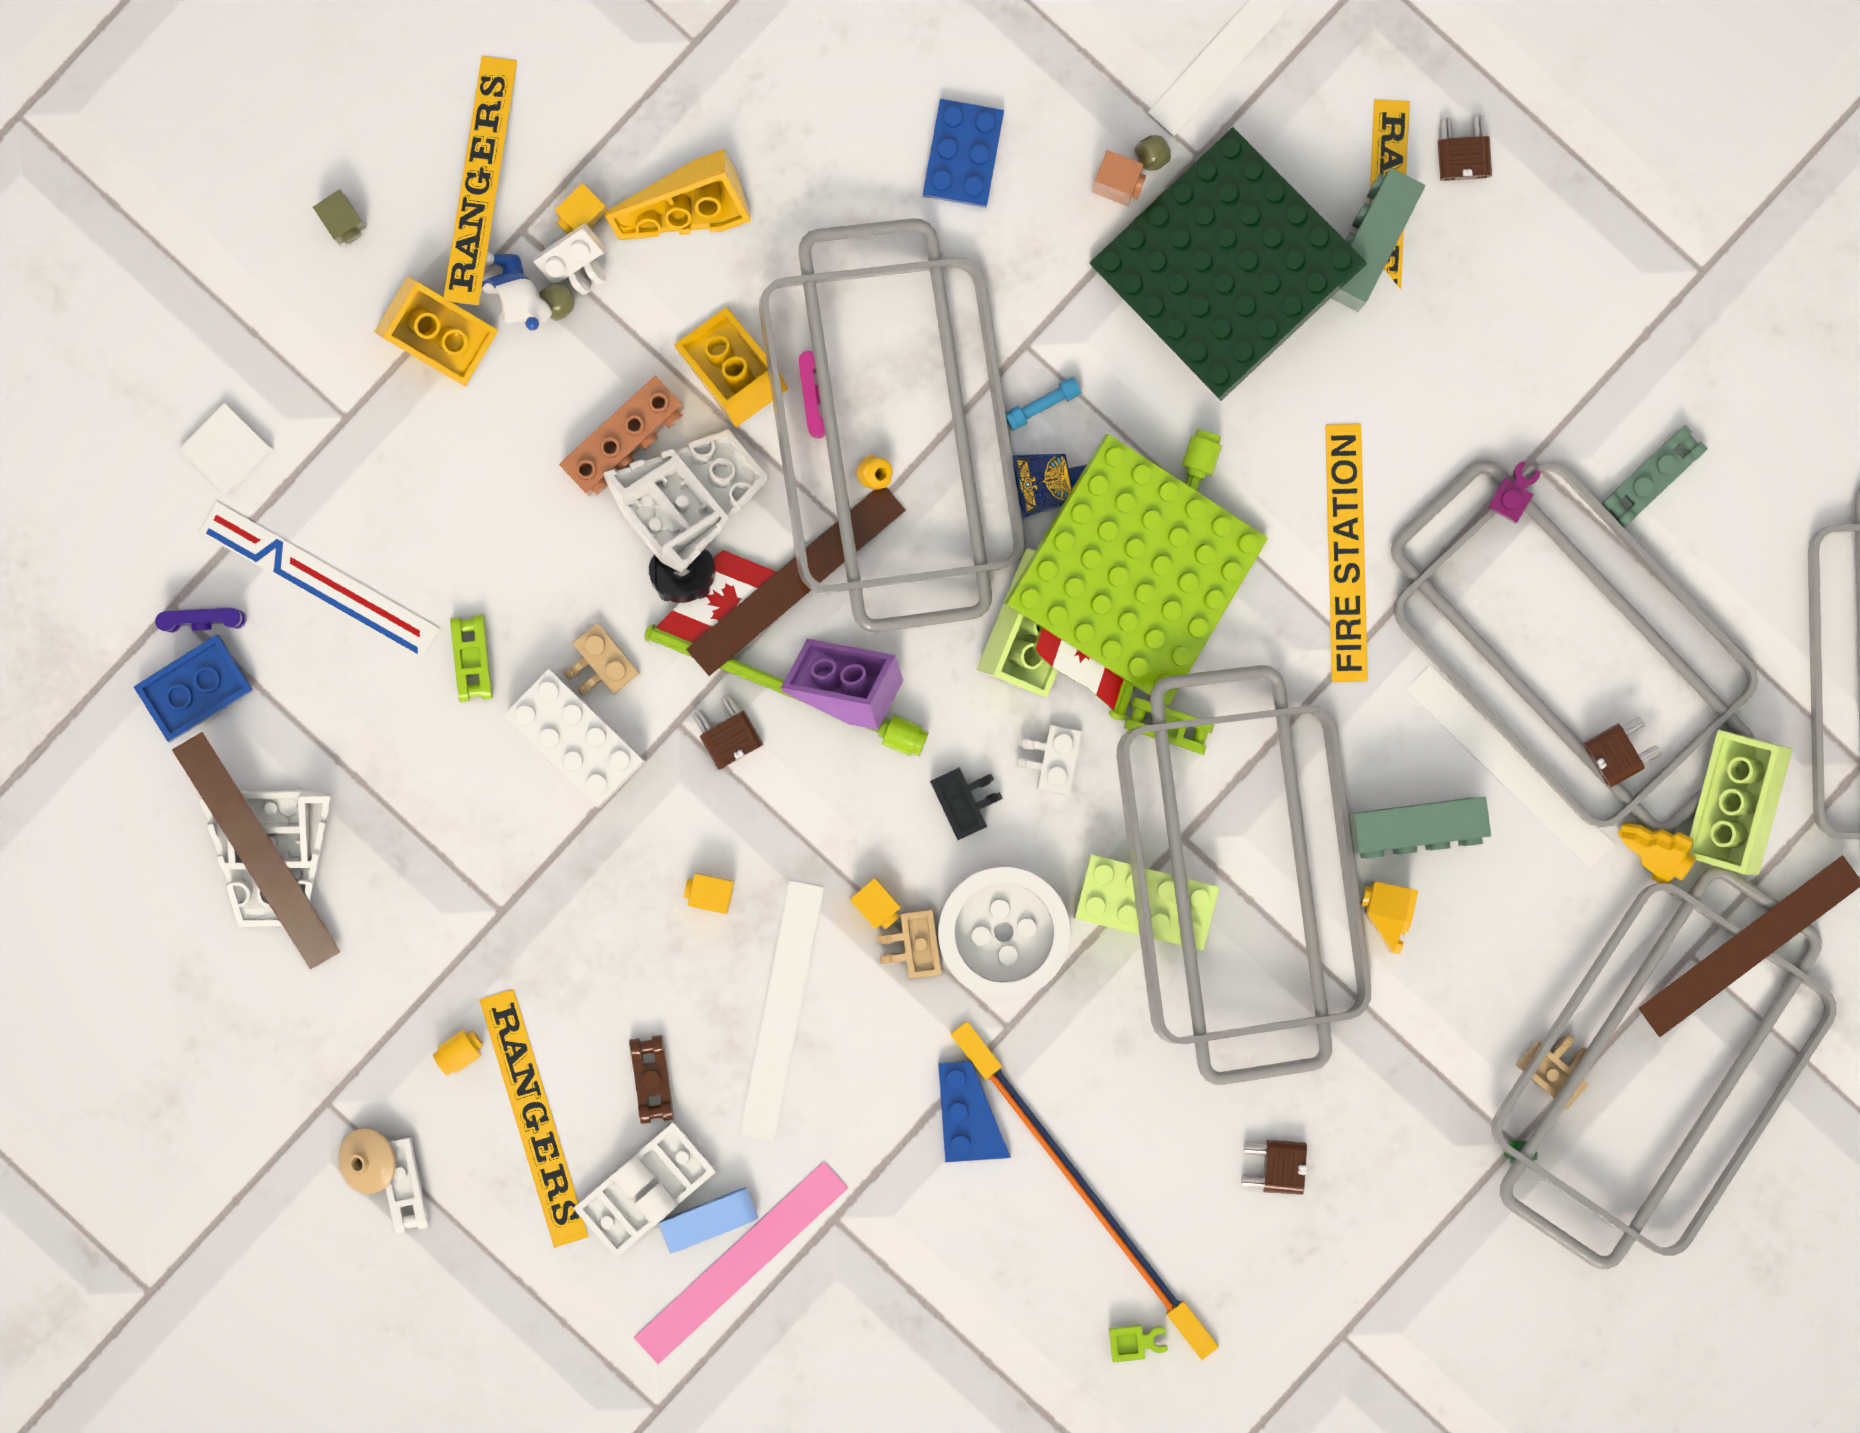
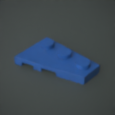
M972 1062L938 1063L945 1163L1011 1158Z

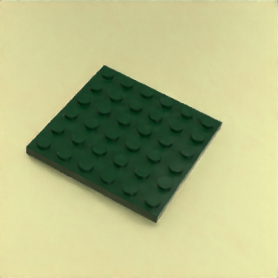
M1234 127L1224 134L1089 263L1220 401L1367 265L1366 261Z

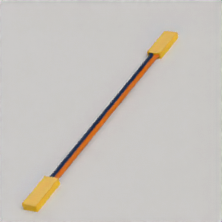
M968 1021L954 1030L950 1035L984 1079L988 1078L994 1083L1167 1307V1316L1201 1360L1219 1348L1183 1300L1180 1302L1175 1298L1002 1074V1065Z

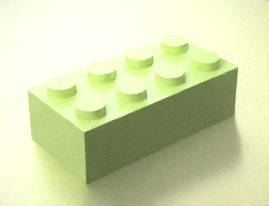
M1090 854L1074 918L1140 935L1131 865ZM1144 868L1153 939L1182 946L1173 875ZM1187 879L1196 950L1204 951L1220 887Z

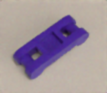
M235 608L164 611L159 613L155 619L158 629L170 633L177 632L181 626L191 625L192 631L212 630L211 624L222 623L227 627L240 629L247 622L246 614Z

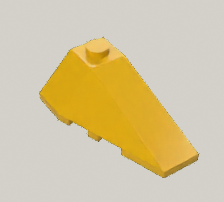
M724 149L689 162L605 211V217L618 240L658 237L662 232L679 231L680 235L691 234L690 230L710 229V233L722 232L751 221V215L738 174Z

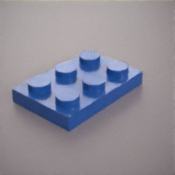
M940 99L923 197L987 208L1004 110Z
M217 634L134 686L135 691L165 739L170 743L253 691L252 686L222 638Z

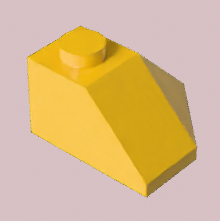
M1371 881L1370 887L1365 886L1362 894L1361 905L1366 906L1364 913L1388 951L1400 954L1404 942L1400 941V935H1405L1409 931L1418 890Z

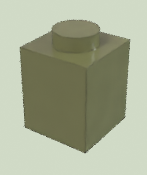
M340 189L313 206L328 232L339 245L343 242L345 244L354 242L361 237V231L366 228V225Z

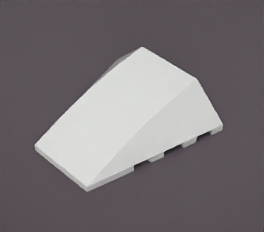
M729 429L690 442L687 447L675 451L670 449L661 452V456L647 461L641 459L630 463L627 468L618 471L613 469L603 474L622 515L661 563L681 573L768 480L765 472Z
M306 789L240 791L310 902L332 795ZM200 797L199 802L208 822L207 828L210 837L214 841L220 869L224 873L227 892L238 927L282 926L202 797Z

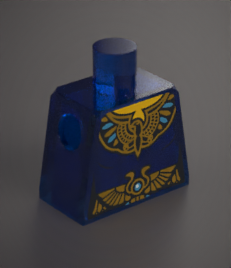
M1066 454L1012 456L1024 520L1061 507L1086 465L1068 468Z

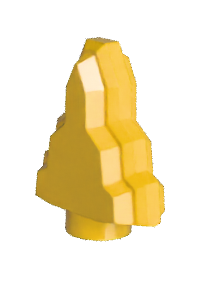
M1623 823L1617 833L1625 845L1639 855L1641 865L1652 872V879L1657 883L1671 884L1674 877L1683 881L1696 860L1695 857L1689 854L1694 839L1680 832L1671 834L1663 829L1652 832L1642 825Z

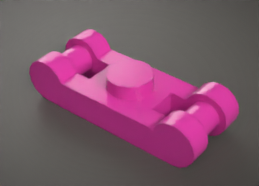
M805 351L799 357V369L807 427L812 437L821 439L826 435L823 417L819 414L818 404H821L818 385H815L814 373L816 368L814 355L811 351Z

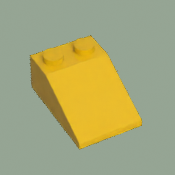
M407 276L374 332L463 386H466L499 330L454 303L443 301L441 295Z
M727 307L674 344L676 350L735 427H738L773 401L766 354ZM779 372L783 394L788 390V387Z

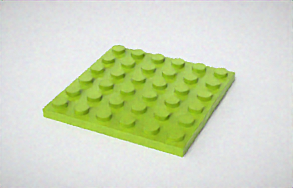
M1105 434L1004 604L1150 696L1154 685L1160 679L1167 676L1189 673L1268 540V537L1110 434ZM1179 688L1170 689L1165 692L1163 697L1164 705H1170Z

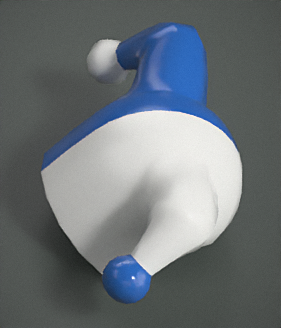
M487 252L485 266L496 264L503 269V273L482 282V290L487 294H499L503 306V319L506 323L526 321V328L534 331L537 330L539 324L550 319L552 311L549 305L538 296L533 282L524 275L520 257L515 254L493 255Z

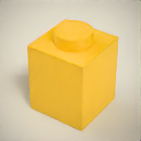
M581 183L554 210L560 218L556 223L566 234H569L584 223L591 229L605 215L607 208Z
M695 873L693 879H687L684 898L689 899L687 906L728 914L735 881Z
M876 878L871 880L850 899L875 929L880 925L887 929L900 917L896 913L901 908L900 905Z

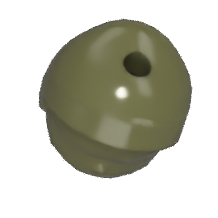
M1148 136L1141 140L1134 148L1139 163L1144 164L1143 169L1147 171L1159 170L1170 162V147L1162 136Z
M554 283L539 292V297L549 305L552 311L550 318L555 321L565 318L574 309V295L563 284Z

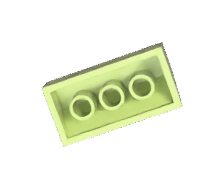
M1025 549L1004 602L1033 556L1034 550ZM1003 603L976 670L1044 698L1048 697L1058 673L1057 670L1039 657L1033 649L1040 626Z
M1717 731L1689 836L1694 839L1689 852L1690 855L1695 857L1697 861L1744 875H1759L1793 748L1731 732Z

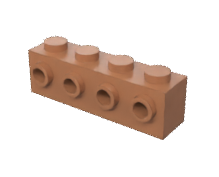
M655 375L559 465L588 496L593 492L598 495L608 486L603 476L604 472L613 469L617 471L629 467L630 463L635 461L632 456L640 448L644 451L649 449L659 439L656 434L665 425L669 429L682 418L683 415L680 412L684 409V406Z

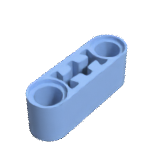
M744 1187L667 1217L658 1224L669 1252L674 1253L751 1223L759 1217L748 1189Z

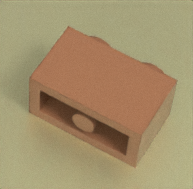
M1107 150L1096 176L1092 193L1128 206L1131 198L1138 200L1144 185L1146 175L1141 174L1144 164Z

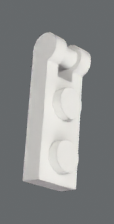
M411 1137L389 1141L395 1154L396 1169L391 1183L386 1187V1193L395 1233H405L408 1228L418 1227V1229L428 1228L429 1217L425 1208ZM413 1205L414 1214L404 1216L402 1207Z

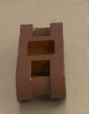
M652 1036V1040L640 1041V1038L629 1039L640 1123H651V1119L663 1118L664 1121L674 1120L663 1036ZM654 1053L655 1062L644 1063L642 1054ZM660 1095L661 1105L649 1106L648 1097Z

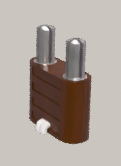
M1478 115L1473 117L1474 137L1453 138L1452 119L1450 117L1446 119L1445 117L1441 118V140H1438L1440 180L1452 181L1492 177L1490 137L1485 135L1484 116H1479V122Z
M726 694V697L736 715L726 698L722 696L721 701L731 718L712 728L703 711H697L708 731L704 728L696 712L692 714L702 732L699 737L718 770L764 745L745 710L740 712L731 694Z
M1640 716L1622 726L1617 723L1583 743L1602 779L1609 788L1645 769L1644 764L1661 755V750H1658L1641 760V758L1659 749V747L1654 745L1638 754L1629 740L1628 735L1644 727V721L1624 731L1643 720Z
M1266 1140V1144L1244 1143V1148H1254L1243 1149L1244 1154L1265 1155L1264 1177L1243 1175L1242 1181L1255 1182H1241L1242 1187L1263 1188L1265 1193L1304 1194L1306 1142Z

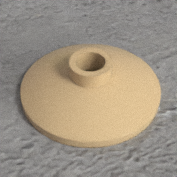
M369 1128L358 1129L348 1134L340 1146L338 1156L339 1168L343 1178L351 1188L363 1194H374L384 1190L391 1183L395 1174L396 1159L391 1144L381 1133Z

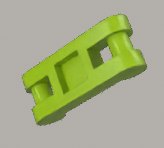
M484 614L473 615V619L462 620L461 617L450 618L459 701L467 702L470 701V698L482 697L483 700L493 699ZM474 632L475 641L464 642L463 633ZM479 674L480 684L469 685L467 675Z
M1134 697L1131 707H1134L1131 717L1126 719L1124 728L1127 730L1145 726L1142 723L1146 712L1152 713L1149 701ZM1164 707L1166 723L1199 719ZM1214 724L1194 726L1193 728L1196 730L1192 740L1183 737L1186 728L1167 730L1169 744L1204 755L1207 748L1204 744L1208 733H1212ZM1154 732L1142 733V735L1155 739Z

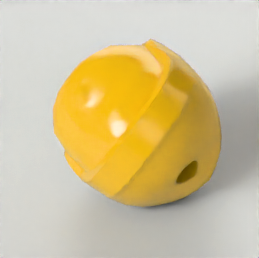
M868 455L861 460L856 468L858 481L869 489L878 490L886 488L892 482L893 469L890 462L884 458Z

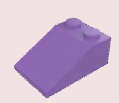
M807 639L781 689L782 692L847 724L879 730L903 683V678L896 655Z

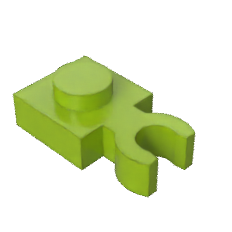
M1141 1324L1109 1328L1112 1362L1146 1359L1145 1349H1151L1156 1353L1168 1351L1167 1344L1156 1345L1154 1343L1156 1335L1166 1333L1165 1327H1153L1148 1333L1142 1332Z

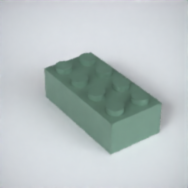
M1391 167L1385 175L1379 173L1366 196L1372 199L1370 204H1363L1352 226L1357 228L1355 234L1349 232L1345 238V241L1366 261L1367 265L1331 299L1357 312L1367 303L1426 186L1425 184Z
M1472 797L1348 813L1353 853H1360V857L1365 859L1384 857V850L1393 849V854L1398 855L1416 853L1417 846L1425 845L1426 850L1450 848L1451 841H1458V846L1483 844L1482 837L1491 836L1486 797Z

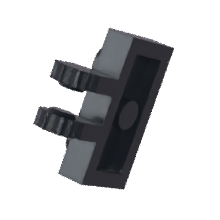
M959 767L930 781L957 841L986 828L987 825L980 809L1003 799L999 792L988 795L984 800L976 803L971 793L972 790L978 787L982 788L991 784V781L994 780L992 774L967 784Z

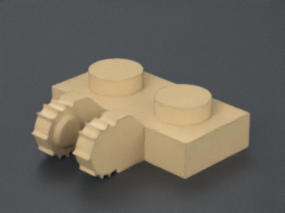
M597 623L572 643L584 658L571 667L564 675L570 680L577 677L588 665L593 668L597 674L583 682L577 690L582 696L601 681L606 684L613 694H616L640 673L600 624Z
M933 909L900 914L903 933L877 936L878 943L891 944L895 941L904 940L905 953H888L880 956L881 964L907 961L909 979L942 975Z
M1570 1034L1565 1035L1552 1052H1548L1531 1078L1553 1099H1555L1587 1050L1585 1047L1578 1050L1568 1065L1563 1063L1559 1058L1571 1047L1574 1041V1037ZM1536 1041L1517 1062L1516 1066L1522 1071L1525 1069L1540 1046V1041ZM1584 1080L1578 1086L1565 1109H1568L1588 1086Z

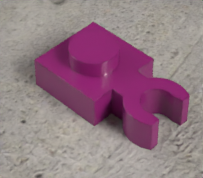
M1523 461L1514 468V481L1512 482L1504 478L1487 506L1515 524L1519 521L1534 495L1527 491L1526 488L1534 484L1540 477V471L1538 470L1534 471L1529 479L1523 477L1522 469L1526 464Z

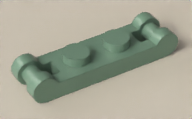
M1686 425L1680 428L1601 503L1608 511L1610 510L1614 514L1617 521L1624 528L1708 449L1702 441L1698 443L1690 435L1692 431ZM1680 443L1688 451L1683 458L1674 450ZM1624 496L1633 504L1628 510L1619 502Z

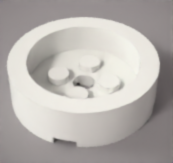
M992 867L968 876L951 892L942 908L939 919V946L947 967L965 987L989 998L1014 999L1041 989L1060 970L1069 949L1070 921L1061 898L1042 878L1016 867ZM1002 922L1010 924L1013 928L1012 938L1004 942L999 941L994 935L995 927Z

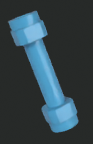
M1072 376L1058 383L1059 388L1022 408L1016 406L1006 412V420L1011 429L1014 431L1028 423L1027 419L1064 399L1068 402L1082 394L1075 378Z

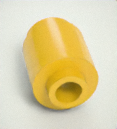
M462 1029L437 1047L438 1051L432 1055L440 1069L448 1076L452 1072L458 1073L481 1057L480 1049L484 1045L473 1030L468 1033L465 1029Z

